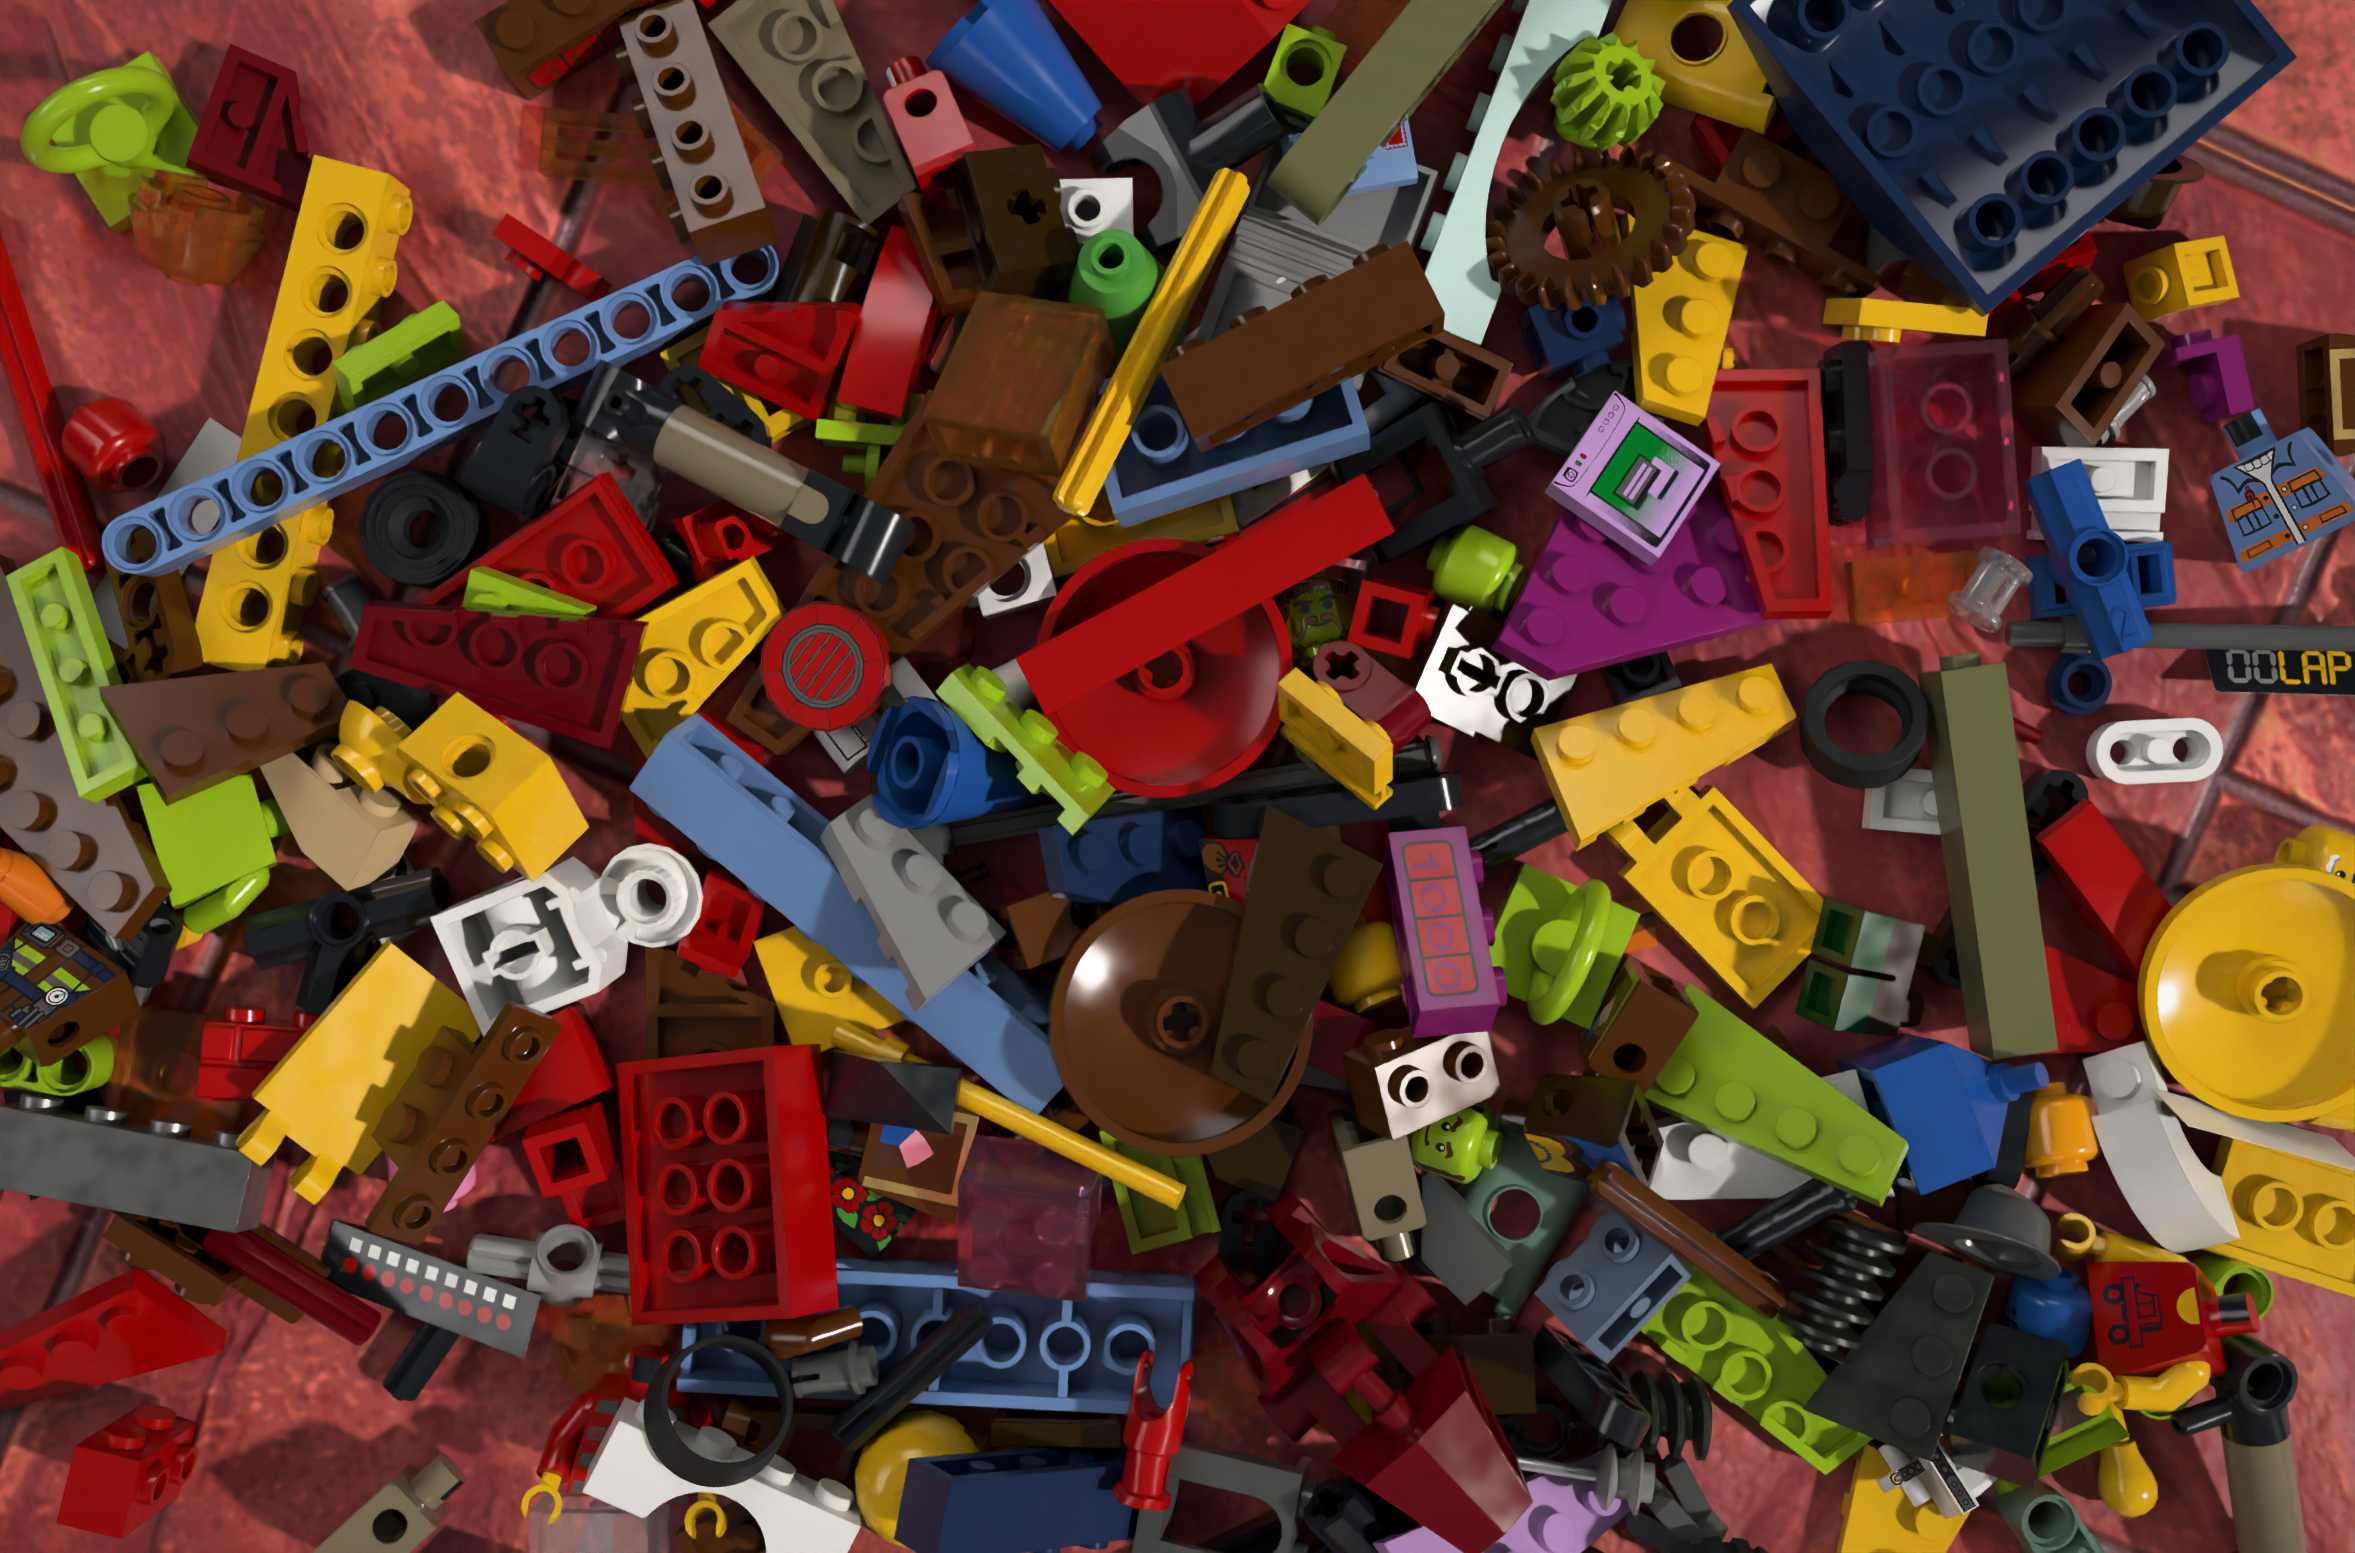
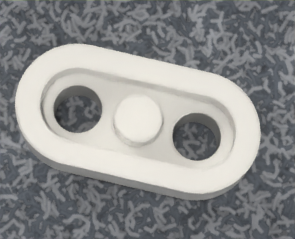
M2198 718L2109 722L2103 724L2092 733L2086 746V759L2091 771L2099 779L2110 784H2148L2202 780L2210 776L2217 769L2223 755V744L2217 730L2210 723ZM2178 739L2183 740L2187 748L2186 755L2181 761L2173 753V746ZM2115 742H2119L2124 748V757L2118 764L2110 756V749Z

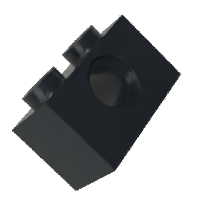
M1987 1321L1980 1344L1972 1341L1961 1374V1378L1967 1380L1961 1399L1953 1397L1942 1434L1950 1437L1954 1464L2034 1489L2069 1378L2068 1344ZM2007 1396L2017 1400L2018 1403L2012 1407L2000 1408L1990 1404L1989 1401L1995 1397Z

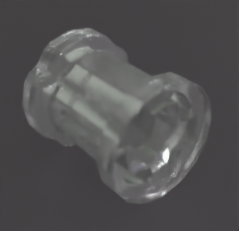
M1983 547L1976 555V560L1979 563L1960 593H1951L1946 603L1949 610L1965 622L1983 631L1996 633L2002 625L1999 616L2018 588L2028 587L2033 579V574L2014 557L1994 548Z

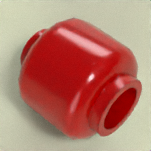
M116 397L97 399L79 406L65 425L61 439L63 452L70 462L96 488L113 494L132 493L149 487L161 474L167 451L163 435L132 403Z

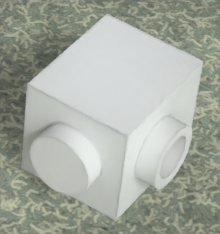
M1132 178L1059 179L1061 185V203L1059 207L1065 227L1071 226L1076 233L1079 253L1090 237L1104 230H1121L1134 236Z

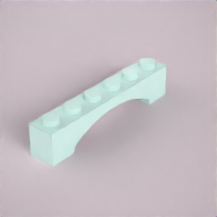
M1612 0L1513 1L1511 11L1521 14L1514 36L1504 32L1500 36L1488 70L1499 74L1491 96L1479 92L1465 127L1466 130L1476 133L1468 156L1456 152L1442 188L1453 192L1451 201L1445 215L1433 212L1420 245L1421 249L1431 252L1424 273L1445 312L1444 330L1477 346H1480L1501 293L1500 284L1491 280L1485 238L1489 188L1501 145L1512 121L1525 102L1556 71L1565 57L1571 53L1579 42L1586 40L1590 35L1598 39Z

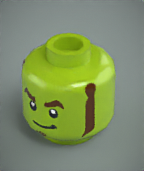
M1479 1102L1407 1134L1413 1164L1421 1171L1430 1172L1436 1176L1461 1184L1474 1180L1483 1167L1493 1169L1501 1152L1503 1133L1494 1130L1495 1124L1492 1110L1488 1105Z

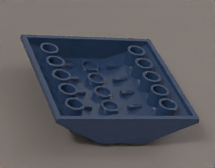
M1733 0L1727 6L1793 130L1880 234L1981 317L1991 312L2297 58L2251 0Z

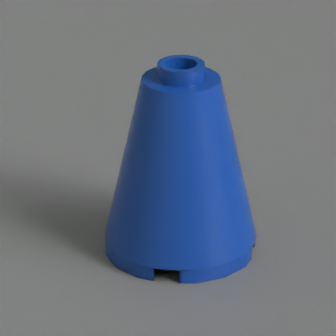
M979 0L980 2L965 17L962 16L925 60V64L932 71L942 70L949 84L1057 153L1066 144L1077 153L1103 125L1094 116L1102 107V104L1037 0Z
M911 696L905 698L908 702L901 707L890 706L881 716L872 734L867 756V773L877 774L880 794L870 793L874 807L877 808L884 821L898 828L921 829L1030 807L1036 804L1044 794L1041 791L1039 794H1032L1016 777L1019 774L1015 765L1017 758L1009 750L1006 753H1000L986 746L949 706L931 698Z

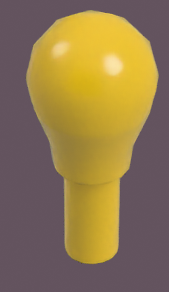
M2108 1402L2115 1418L2128 1432L2123 1409L2117 1408L2114 1402ZM2127 1437L2100 1450L2098 1491L2105 1506L2117 1515L2131 1518L2144 1515L2154 1508L2158 1499V1485L2151 1469L2141 1456L2136 1441Z

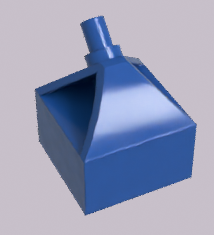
M1906 1033L1835 1060L1840 1073L1856 1069L1869 1114L1907 1141L1909 1149L1902 1162L1904 1175L1898 1179L1895 1178L1893 1184L1921 1196L1995 1168L2008 1103L2017 1101L2023 1092L2047 1088L2049 1084L2048 1072L2041 1062L2013 1067L2008 1062L1996 1064L1947 1042Z

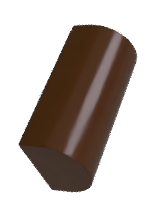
M1444 330V332L1370 368V370L1472 419L1483 422L1491 418L1514 363Z

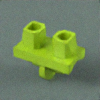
M834 387L828 407L827 419H817L815 438L823 440V446L867 451L866 456L845 454L842 465L843 474L865 475L866 491L884 463L886 453H890L925 395L913 394L906 425L892 421L891 425L868 423V415L843 409L836 401L839 387Z

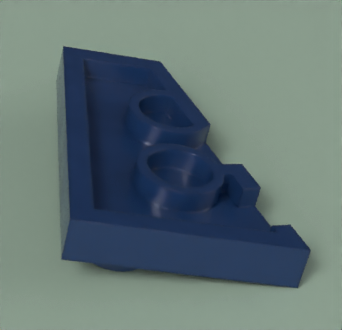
M1200 806L1087 821L1073 836L1062 824L1038 830L1049 894L1051 896L1110 910L1129 899L1151 892L1169 889H1194L1209 892L1198 844L1199 840L1206 837Z

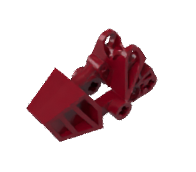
M1287 1187L1278 1196L1276 1202L1272 1201L1264 1211L1280 1233L1296 1249L1290 1253V1256L1281 1266L1270 1273L1258 1288L1253 1291L1219 1254H1216L1194 1275V1279L1203 1296L1217 1309L1215 1314L1221 1321L1261 1393L1257 1396L1258 1402L1279 1428L1295 1442L1319 1421L1343 1448L1330 1461L1332 1464L1463 1553H1482L1509 1531L1530 1507L1533 1500L1513 1449L1459 1341L1440 1355L1416 1329L1440 1307L1421 1284L1400 1262L1393 1268H1390L1332 1235ZM1360 1320L1368 1326L1416 1379L1405 1389L1407 1391L1405 1396L1398 1389L1391 1390L1372 1369L1380 1359L1355 1326ZM1351 1388L1372 1409L1371 1415L1374 1420L1368 1425L1346 1401L1347 1398L1344 1394Z

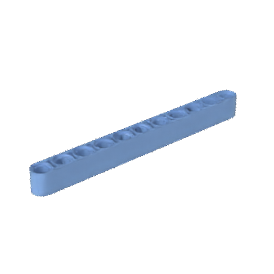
M769 245L705 267L699 255L689 258L118 516L108 524L103 532L101 546L104 556L113 567L124 573L150 577L171 573L490 427L504 401L510 395L499 391L496 384L497 373L507 363L519 362L528 366L530 378L527 386L535 385L560 395L587 383L600 359L620 368L709 326L712 323L715 311L724 302L767 300L772 296L779 278L777 254L772 246ZM755 256L764 261L769 271L765 279L760 283L754 285L743 284L736 280L732 274V267L735 262L741 257ZM688 282H696L706 287L710 293L706 306L694 312L683 311L678 308L673 302V297L679 286ZM631 308L640 309L650 317V327L640 338L627 339L615 332V320L624 310ZM567 336H582L590 342V354L587 359L580 365L572 367L564 366L557 362L555 354L559 342ZM452 389L465 391L469 399V406L465 415L457 421H441L436 411L439 397L444 392ZM527 405L524 408V411L532 408L533 406ZM393 416L402 417L408 429L407 437L403 444L391 450L381 449L376 440V430L380 422ZM339 444L345 453V465L336 476L322 478L315 467L316 455L326 445ZM277 472L283 483L282 495L274 504L262 507L255 499L254 484L264 473ZM211 499L219 508L220 521L212 532L200 535L193 526L192 514L198 504ZM148 528L155 535L157 542L156 552L151 559L140 564L131 555L130 540L136 532Z

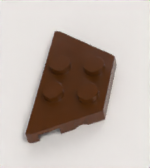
M668 946L646 947L645 1060L778 1046V1007L774 999L726 975L705 971L694 962L677 956L676 950Z

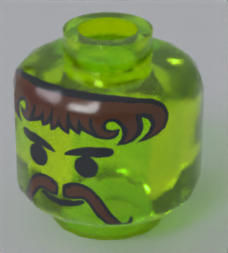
M1322 570L1274 596L1273 599L1282 614L1288 630L1292 657L1299 659L1301 667H1313L1314 656L1326 644L1336 641H1347L1355 611V603L1352 590L1346 581L1326 577L1325 571Z

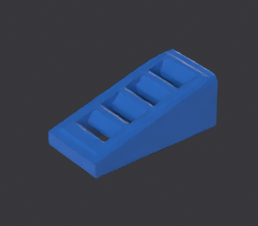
M2170 541L2126 545L2129 555L2126 571L2141 607L2149 608L2175 604L2177 594ZM2093 549L2078 550V566L2081 569V564L2089 563L2090 576H2092L2097 568V555ZM2048 554L2025 557L2031 619L2075 615L2066 590V603H2056L2055 583L2049 574L2047 566Z

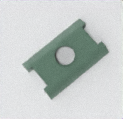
M1504 1102L1494 1117V1130L1501 1132L1499 1123L1500 1113ZM1503 1135L1501 1152L1494 1168L1488 1169L1483 1167L1474 1180L1466 1184L1456 1182L1453 1189L1466 1200L1467 1212L1512 1256L1513 1266L1484 1291L1495 1297L1490 1305L1494 1313L1498 1315H1513L1516 1320L1588 1196L1591 1186L1587 1183L1550 1174L1542 1168L1528 1140ZM1512 1189L1528 1192L1535 1198L1539 1206V1220L1536 1227L1530 1234L1518 1239H1510L1500 1235L1495 1231L1490 1221V1209L1494 1200L1501 1193ZM1420 1244L1412 1258V1262L1432 1277L1440 1280L1421 1260Z

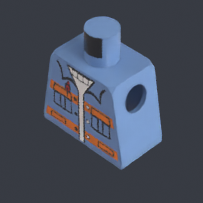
M2260 408L2222 427L2240 461L2210 476L2238 565L2243 574L2355 521V479L2310 427L2297 431L2278 441Z

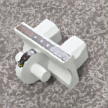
M1939 1441L1932 1462L1906 1451L1902 1452L1901 1449L1889 1444L1878 1448L1891 1469V1472L1877 1480L1883 1493L1901 1485L1914 1507L1932 1498L1945 1520L1958 1514L1960 1516L1978 1507L1979 1503L1975 1498L1997 1480V1477L1954 1464Z

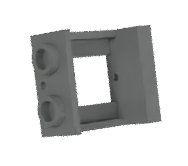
M1184 1428L1181 1449L1178 1454L1172 1456L1166 1490L1172 1496L1168 1509L1161 1511L1139 1509L1132 1553H1222L1171 1540L1181 1479L1253 1496L1267 1502L1277 1512L1282 1525V1538L1279 1546L1272 1553H1308V1545L1299 1543L1298 1540L1302 1519H1305L1303 1509L1309 1503L1313 1489L1319 1486V1481L1309 1479L1312 1457L1302 1456L1297 1466L1188 1441L1189 1429Z

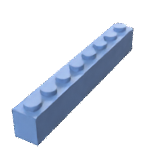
M697 712L665 734L629 787L632 792L646 802L651 812L662 819L668 820L696 843L698 849L705 856L718 861L746 884L749 891L755 897L771 904L793 922L804 937L820 944L842 962L854 978L875 989L897 1007L899 1013L907 1021L919 1025L946 1047L949 1054L957 1062L969 1066L995 1087L1001 1097L1039 1114L1063 1087L1052 1059L1048 1040L1049 1000L988 952L915 1013L904 993L908 989L909 984L896 960L887 962L876 942L881 935L867 907L855 903L820 839L821 834L830 821Z

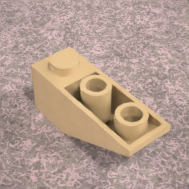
M327 737L260 766V769L300 850L346 891H350L392 876L422 818L402 802L400 795L394 789L384 786L375 795H372L356 784L333 760L330 754L338 745Z

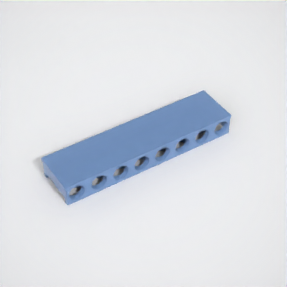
M835 1256L839 1308L851 1304L856 1306L861 1316L863 1333L861 1336L803 1354L806 1356L848 1349L849 1344L853 1341H860L863 1346L873 1345L878 1357L880 1380L970 1300H975L991 1316L994 1322L991 1331L910 1403L1127 1414L1138 1361L1142 1353L1146 1349H1150L1154 1353V1363L1150 1379L1153 1398L1158 1406L1168 1410L1174 1397L1180 1368L1186 1361L1192 1362L1196 1294L1195 1274L874 1258L872 1260L870 1257ZM823 1311V1312L814 1313V1314H821V1313L828 1312V1311ZM770 1320L683 1323L682 1349L702 1339L717 1335L741 1336L765 1347L763 1331ZM705 1348L692 1352L681 1363V1374L677 1378L676 1392L778 1397L772 1380L763 1368L740 1352L725 1348ZM794 1357L786 1360L778 1359L788 1375L793 1397L798 1398L793 1387L795 1382H802V1378L805 1376L819 1375L815 1373L792 1377L791 1369ZM841 1390L809 1395L807 1398L856 1401L863 1394L857 1395L853 1390Z

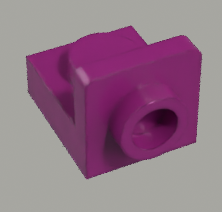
M2205 329L2170 339L2172 350L2158 355L2152 364L2153 371L2184 364L2189 365L2188 396L2192 406L2199 411L2202 425L2229 419L2255 410L2239 334L2213 340L2211 329Z

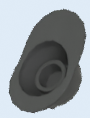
M2002 1184L1983 1185L1972 1191L1953 1224L1925 1222L1915 1224L1912 1228V1231L1922 1238L1961 1251L1976 1261L2007 1274L2028 1279L2048 1280L2057 1278L2062 1270L2058 1261L2050 1256L2051 1224L2048 1216L2037 1204L2014 1189Z

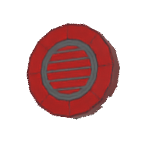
M814 601L791 609L772 626L762 647L760 676L767 698L783 718L805 730L835 732L861 724L880 707L891 685L892 668H889L890 658L887 652L890 650L885 634L869 615L846 603Z

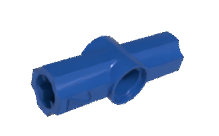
M2081 459L2073 460L2022 481V486L2049 549L2047 559L2049 574L2055 583L2066 590L2093 659L2102 660L2124 653L2154 639L2126 571L2129 559L2127 546L2118 534L2109 529ZM2082 544L2090 546L2097 555V568L2092 576L2082 572L2077 563V553Z

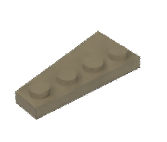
M737 0L707 24L717 40L860 221L875 229L899 210L898 205L902 194L908 192L919 193L833 0Z

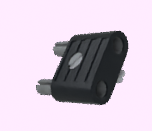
M169 895L132 941L114 939L87 912L82 923V931L87 937L85 943L126 971L140 1006L148 1001L152 987L158 986L164 981L183 930L179 917L166 905Z

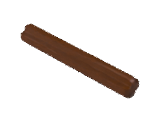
M1604 1160L1599 1163L1595 1170L1590 1171L1587 1183L1591 1186L1590 1191L1593 1196L1758 1316L1764 1319H1773L1778 1310L1785 1309L1788 1298L1783 1293L1782 1285L1613 1161Z

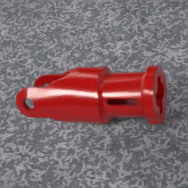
M1146 1349L1138 1361L1122 1440L1128 1447L1122 1479L1114 1484L1112 1496L1119 1503L1132 1508L1161 1511L1168 1509L1172 1496L1166 1490L1172 1456L1178 1454L1181 1449L1194 1369L1192 1362L1186 1361L1183 1363L1178 1373L1172 1403L1168 1410L1158 1406L1153 1398L1150 1379L1154 1363V1353L1152 1350Z

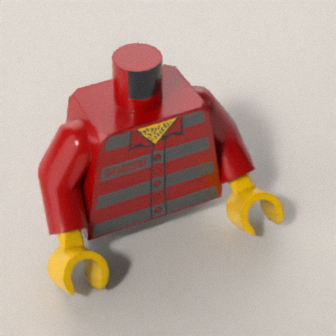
M653 1344L634 1346L630 1349L627 1374L613 1372L603 1374L597 1390L585 1391L578 1395L550 1430L536 1471L537 1475L541 1478L540 1483L530 1488L522 1499L521 1511L524 1519L527 1517L531 1500L542 1494L550 1496L555 1503L548 1526L557 1521L562 1510V1499L558 1492L560 1483L568 1481L566 1494L592 1497L582 1492L588 1467L625 1397L638 1403L645 1400L653 1376L662 1364L669 1359V1350ZM671 1379L667 1403L668 1408L676 1414V1420L699 1430L703 1426L719 1429L709 1407L695 1400V1392H676L677 1379ZM707 1492L688 1493L663 1503L690 1506L686 1512L684 1524L686 1531L693 1539H696V1519L701 1513L708 1510L714 1511L717 1514L716 1537L720 1538L727 1529V1515L717 1504V1496L719 1494ZM693 1495L698 1496V1502L691 1506Z

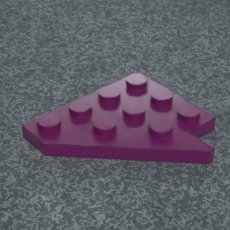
M1702 492L1660 558L1652 566H1649L1569 509L1563 507L1491 649L1545 680L1550 681L1776 624L1782 619L1761 618L1751 583L1745 580L1747 570L1727 507Z

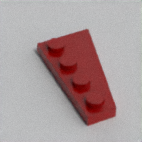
M1820 368L1717 369L1706 417L1701 422V427L1711 457L1721 463L1716 470V475L1761 618L1828 619L1833 611Z
M134 1268L0 1332V1411L222 1353L224 1351L227 1331L140 1268Z

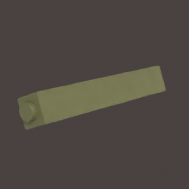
M1980 652L1939 657L1941 670L1918 673L1920 690L1927 700L1930 720L1926 735L1970 1050L1993 1060L2058 1050L2006 664L2005 662L1981 664Z

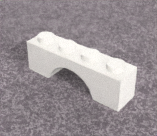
M624 1398L588 1467L583 1493L643 1519L666 1501L688 1493L707 1492L731 1498L744 1506L756 1519L764 1536L766 1553H848L861 1528L860 1509L853 1492L849 1488L832 1479L822 1478L817 1482L798 1474L795 1467L789 1461L776 1454L762 1471L736 1485L705 1487L679 1478L662 1464L649 1444L643 1417L645 1400L638 1403L629 1398ZM668 1408L669 1417L676 1434L696 1454L712 1461L726 1463L739 1462L755 1456V1454L737 1447L736 1441L724 1431L710 1426H703L700 1430L676 1420V1414Z

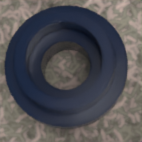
M2068 653L2059 657L2048 669L2045 679V689L2050 702L2058 710L2069 715H2086L2095 712L2105 704L2112 688V677L2109 669L2102 660H2094L2090 653ZM2074 672L2078 673L2084 682L2083 690L2078 695L2071 693L2068 688V679Z

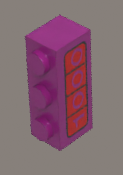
M1465 826L1388 833L1382 864L1412 1038L1491 1031L1499 1006L1506 1005L1507 985L1503 968L1501 966L1493 967L1489 946H1493L1495 943V924L1491 908L1481 907L1477 888H1482L1484 879L1480 851L1478 849L1470 850Z

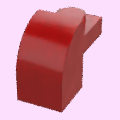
M601 1102L591 1103L529 1124L521 1142L543 1199L560 1194L571 1224L583 1227L587 1231L626 1219L623 1159L620 1151L622 1145L621 1131L613 1115Z

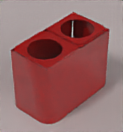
M583 1004L566 1007L550 1014L561 1024L562 1028L487 1145L525 1129L529 1124L560 1113L618 1086V1078Z

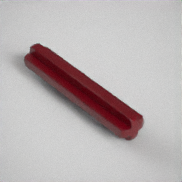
M210 1229L202 1243V1248L206 1253L354 1345L361 1346L369 1340L381 1321L382 1316L379 1311L249 1230L232 1233Z

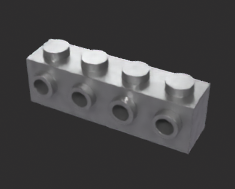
M22 1093L19 1103L0 1104V1189L232 1233L259 1227L277 1151L262 1166H259L238 1150L240 1147L235 1145V1141L242 1132L216 1130L214 1139L191 1135L193 1124L167 1118H151L149 1126L126 1122L128 1111L88 1105L86 1106L85 1114L62 1110L64 1099L40 1094Z

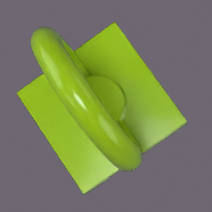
M146 51L123 67L97 71L59 88L32 111L26 119L20 134V147L24 157L33 166L46 172L57 174L75 173L108 226L119 233L125 232L209 178V176L185 167L200 126V121L160 59L149 51ZM51 138L53 139L57 147L51 146L49 144Z
M1520 862L1494 921L1495 943L1493 946H1489L1493 967L1501 966L1503 968L1507 994L1527 1002L1528 1013L1536 1023L1547 1025L1561 1017L1590 1030L1640 917V913L1611 901L1610 889L1606 883L1599 879H1590L1576 886L1529 864Z

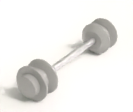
M1609 1443L1598 1454L1595 1468L1516 1456L1521 1470L1594 1481V1495L1602 1510L1607 1511L1614 1498L1627 1500L1632 1515H1637L1640 1502L1651 1504L1653 1499L1655 1464L1644 1462L1643 1448H1638L1631 1460L1618 1458L1613 1443Z

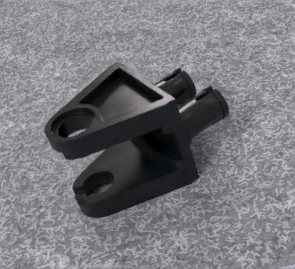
M1429 403L1370 437L1369 450L1331 461L1327 465L1340 486L1364 473L1368 475L1426 445L1428 451L1439 450L1448 466L1454 481L1446 486L1452 497L1394 528V533L1371 544L1374 550L1373 554L1381 567L1500 506L1501 504L1486 477L1489 473L1488 467L1538 441L1531 424L1519 406L1514 409L1512 406H1508L1504 411L1468 430H1462L1451 408L1444 404Z

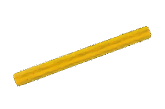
M1226 167L1219 169L1204 194L1053 492V500L1057 503L1056 506L1064 512L1078 517H1083L1089 513L1160 372L1159 366L1164 364L1250 193L1247 177L1241 172H1234Z

